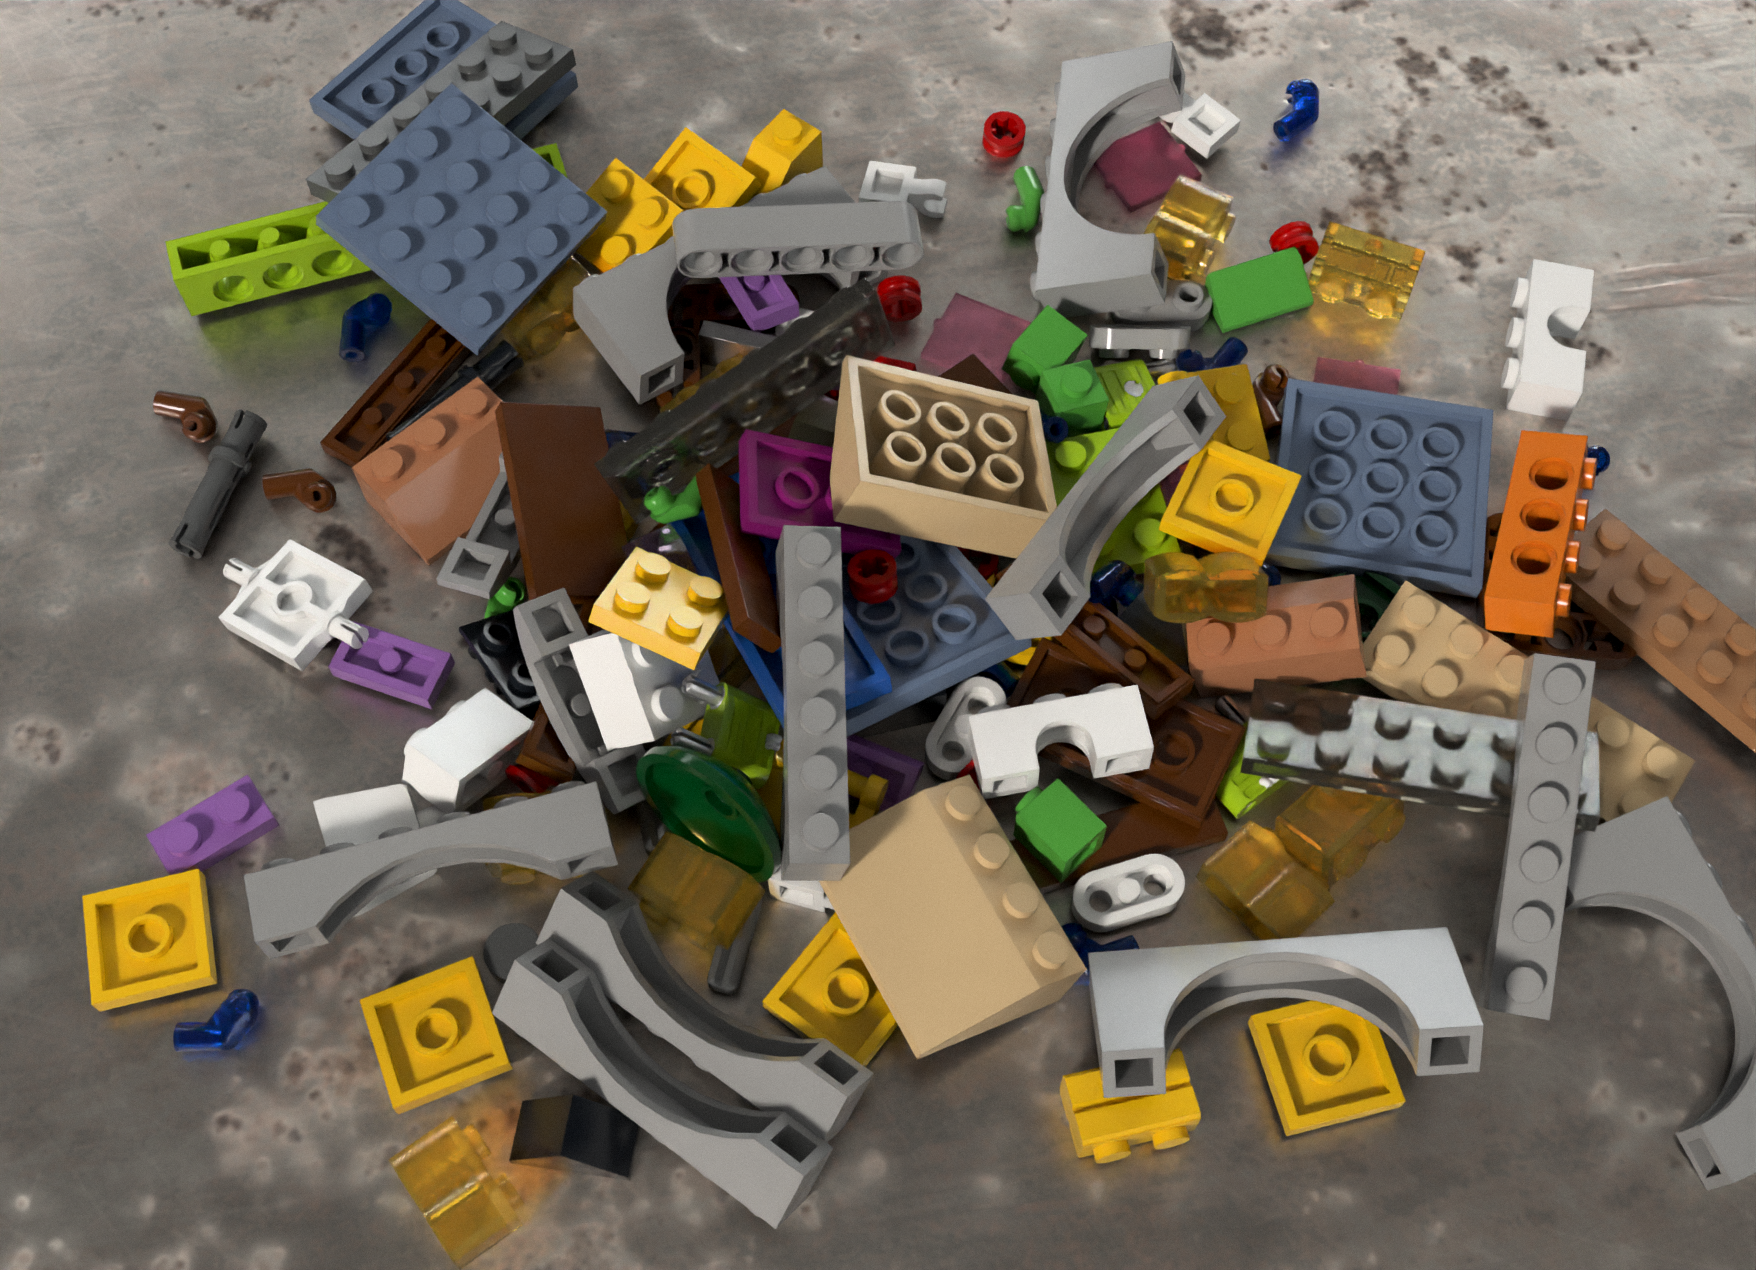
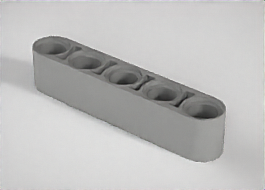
M902 201L695 208L679 213L672 222L678 271L690 278L901 270L916 265L924 256L916 208L912 204Z

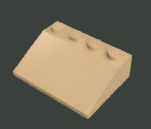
M846 355L842 362L830 471L834 521L1017 559L1057 508L1038 401Z
M970 775L924 789L849 829V867L840 881H819L917 1059L1059 1001L1087 970Z

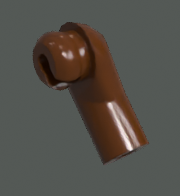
M1278 364L1267 366L1264 372L1260 373L1252 383L1265 438L1267 439L1279 435L1283 419L1277 406L1284 396V389L1288 378H1291L1288 370Z
M159 390L155 394L153 400L154 413L159 416L180 419L184 427L182 432L188 439L197 443H205L216 434L218 421L205 398Z
M312 468L266 474L262 477L263 489L267 500L295 497L309 510L319 513L330 510L336 502L334 486Z

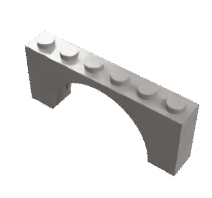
M1173 41L1063 61L1061 79L1054 87L1057 105L1056 118L1050 121V136L1053 143L1052 152L1045 160V171L1048 179L1047 192L1042 194L1040 199L1043 217L1042 232L1036 234L1035 240L1038 265L1037 271H1033L1031 274L1030 283L1034 299L1040 301L1044 308L1049 305L1065 318L1165 305L1169 264L1156 234H1124L1097 227L1079 215V198L1088 172L1096 160L1113 142L1146 121L1182 110L1185 72Z
M823 166L808 174H799L788 184L769 193H760L740 207L856 202L830 171ZM673 236L664 244L643 254H634L627 258L623 264L600 275H591L585 278L579 285L573 287V316L575 321L639 405L683 383L684 352L672 333L668 321V312L678 292L691 278L678 271ZM888 270L819 274L832 282L848 298L887 278Z
M1668 796L1573 837L1564 912L1583 907L1610 906L1630 909L1649 915L1664 922L1685 936L1701 951L1719 976L1726 990L1734 1018L1735 1052L1732 1067L1720 1095L1712 1106L1698 1120L1676 1133L1704 1187L1708 1191L1733 1184L1756 1173V948L1753 944V934L1750 927L1743 918L1736 915L1723 893L1722 881L1718 872L1711 864L1705 862L1695 845L1687 819L1681 812L1675 810Z
M1447 927L1088 953L1090 1001L1104 1098L1166 1094V1069L1169 1058L1180 1039L1194 1025L1223 1008L1242 1002L1266 998L1313 1000L1340 1007L1363 1017L1383 1030L1398 1044L1411 1062L1416 1076L1480 1072L1484 1024Z

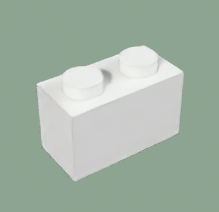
M484 688L467 701L461 700L454 704L446 716L428 729L421 728L410 737L404 748L405 762L402 782L445 814L463 812L507 778L505 770L509 765H518L515 761L530 729L532 720Z

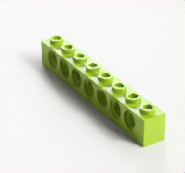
M557 143L532 149L568 178ZM326 201L165 241L173 281L191 316L370 271L371 269L316 225V215L328 204Z

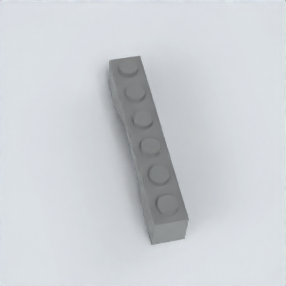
M1199 375L1152 386L987 595L985 600L1016 640L1061 636L1091 597L1090 580L1093 567L1104 544L1117 525L1156 484L1178 466L1201 451L1226 418V415Z
M783 525L776 549V602L781 634L784 690L783 782L780 817L781 880L840 881L850 865L841 527Z
M1537 653L1524 660L1517 710L1515 767L1508 833L1499 891L1486 947L1479 1006L1487 1010L1550 1020L1596 661Z
M582 781L566 782L553 788L551 793L531 799L524 796L510 797L496 803L494 809L475 814L453 812L440 817L434 825L415 830L409 827L393 828L381 833L377 840L358 845L353 843H337L323 848L320 851V855L296 861L291 858H282L267 862L261 867V871L243 875L255 943L270 959L328 944L344 925L375 897L406 879L436 868L470 862L507 863L536 869L564 880L618 865L597 782L588 784Z
M596 872L587 873L560 889L536 941L537 945L550 938L594 970L607 1000L620 1005L643 1022L651 1033L670 1042L690 1057L697 1067L710 1072L728 1085L747 1104L757 1107L761 1111H785L827 1143L844 1128L871 1080L873 1072L826 1038L797 1039L768 1034L742 1024L710 1005L686 984L667 961L647 927L639 904Z
M548 938L514 960L492 1014L773 1228L777 1229L805 1201L833 1149L831 1145L785 1111H756L727 1105L698 1093L671 1076L644 1052L624 1028L608 1002L595 971L552 939Z

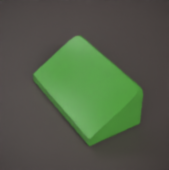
M1296 247L1211 272L1207 275L1204 286L1212 298L1211 313L1222 333L1311 306L1314 302L1302 258Z

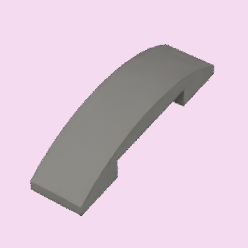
M502 452L499 456L500 473L466 539L461 537L456 539L437 576V584L487 599H491L500 590L521 559Z
M565 588L517 605L513 609L514 619L530 676L544 710L566 752L574 761L576 768L587 784L597 782L603 804L613 814L645 800L646 798L641 791L636 775L637 763L646 753L642 744L611 751L606 749L569 644L587 637L588 634Z

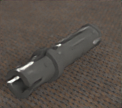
M241 409L237 410L224 439H222L219 446L212 448L208 456L210 461L208 470L193 495L179 526L169 541V545L180 554L187 557L193 556L195 559L202 557L214 528H216L235 486L241 477L248 475L252 466L249 460L263 432L267 428L266 421L253 412L246 410L244 413Z

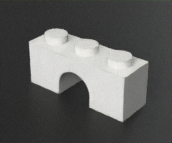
M1533 259L1525 278H1516L1511 293L1510 307L1517 308V316L1512 317L1505 341L1506 347L1513 348L1512 358H1507L1501 377V388L1508 389L1507 410L1568 420L1583 393L1586 351L1563 346L1555 341L1552 336L1576 338L1590 312L1594 270Z
M1109 683L1093 688L1088 694L1067 698L1063 694H1049L1036 699L1033 704L1013 708L1006 704H995L981 709L975 715L968 716V739L980 793L984 799L1031 791L1033 788L1038 787L1040 767L1037 755L1045 746L1052 743L1065 742L1080 748L1089 760L1093 779L1149 769L1154 750L1138 685L1122 687L1120 684Z

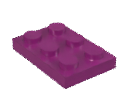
M748 429L745 430L739 440L741 533L779 540L783 525L841 527V552L856 555L865 550L877 549L889 553L894 559L901 552V538L899 534L834 521L830 487L833 447Z

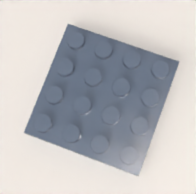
M424 0L309 99L313 113L352 139H356L363 131L371 127L392 110L395 105L402 102L423 85L427 79L434 76L497 24L458 0ZM571 70L568 71L504 127L521 140L578 88L576 73Z
M450 83L316 215V225L478 356L605 221L608 211L460 89Z
M1288 378L1284 389L1281 414L1283 420L1279 432L1275 465L1302 475L1264 564L1331 575L1347 572L1346 575L1354 574L1355 576L1363 577L1364 572H1371L1383 575L1399 586H1402L1406 580L1419 589L1477 598L1483 585L1493 410Z
M900 535L901 552L894 559L897 566L898 589L895 595L887 601L874 604L860 602L851 594L848 563L855 555L841 552L843 602L890 675L892 692L846 711L847 737L1032 647L1031 639L1016 640L985 600L993 588L956 546Z

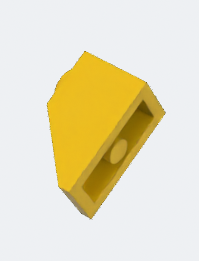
M783 109L753 139L741 166L754 175L761 183V187L753 197L760 193H769L784 186L799 174H808L823 167L822 131Z

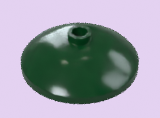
M680 746L653 747L640 758L636 766V775L644 797L658 818L693 853L716 869L746 882H765L778 870L781 864V846L778 832L765 802L744 772L729 766L713 756Z

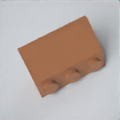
M479 377L473 379L352 467L366 501L428 566L450 551L458 537L466 539L500 473L499 456L502 448L495 410L500 402L503 401Z
M1354 574L1198 596L1191 599L1186 619L1189 671L1192 678L1195 679L1194 683L1201 698L1367 677Z

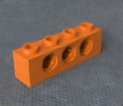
M1521 430L1484 595L1485 630L1554 638L1558 616L1568 617L1572 598V584H1565L1566 573L1576 574L1578 570L1581 541H1574L1573 538L1575 531H1585L1589 499H1582L1583 489L1593 490L1597 470V458H1587L1588 436Z

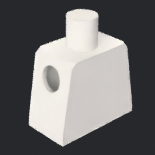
M395 784L313 801L326 847L337 843H353L358 845L377 840L381 833L398 827H409L413 830L436 824L440 817L446 815L436 806L419 811L410 790L405 784ZM437 868L406 879L380 894L355 914L354 917L364 914L430 878L437 872Z

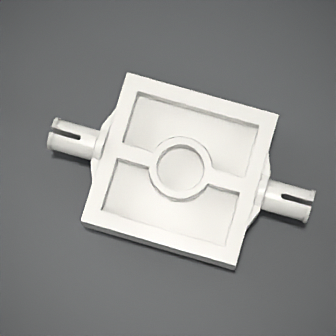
M291 539L287 541L272 559L258 568H253L238 558L229 560L232 566L227 563L225 564L223 569L224 577L240 584L241 588L237 597L219 616V619L228 630L295 668L303 671L324 646L335 637L354 649L363 647L359 640L364 643L367 642L369 637L368 629L349 620L373 592L363 577Z

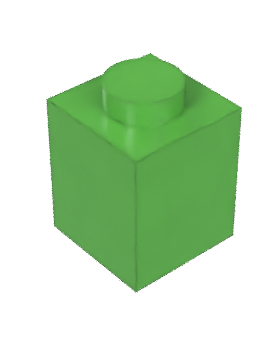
M1047 305L1012 344L1002 370L1010 375L1016 385L1025 390H1030L1036 395L1042 371L1072 364L1088 334Z
M1090 359L1043 370L1035 400L1039 403L1042 425L1056 440L1100 432L1109 402L1108 396Z
M1059 778L1045 790H1042L1039 786L1033 788L1020 800L1015 808L1017 814L1013 836L1060 883L1102 847L1107 825Z

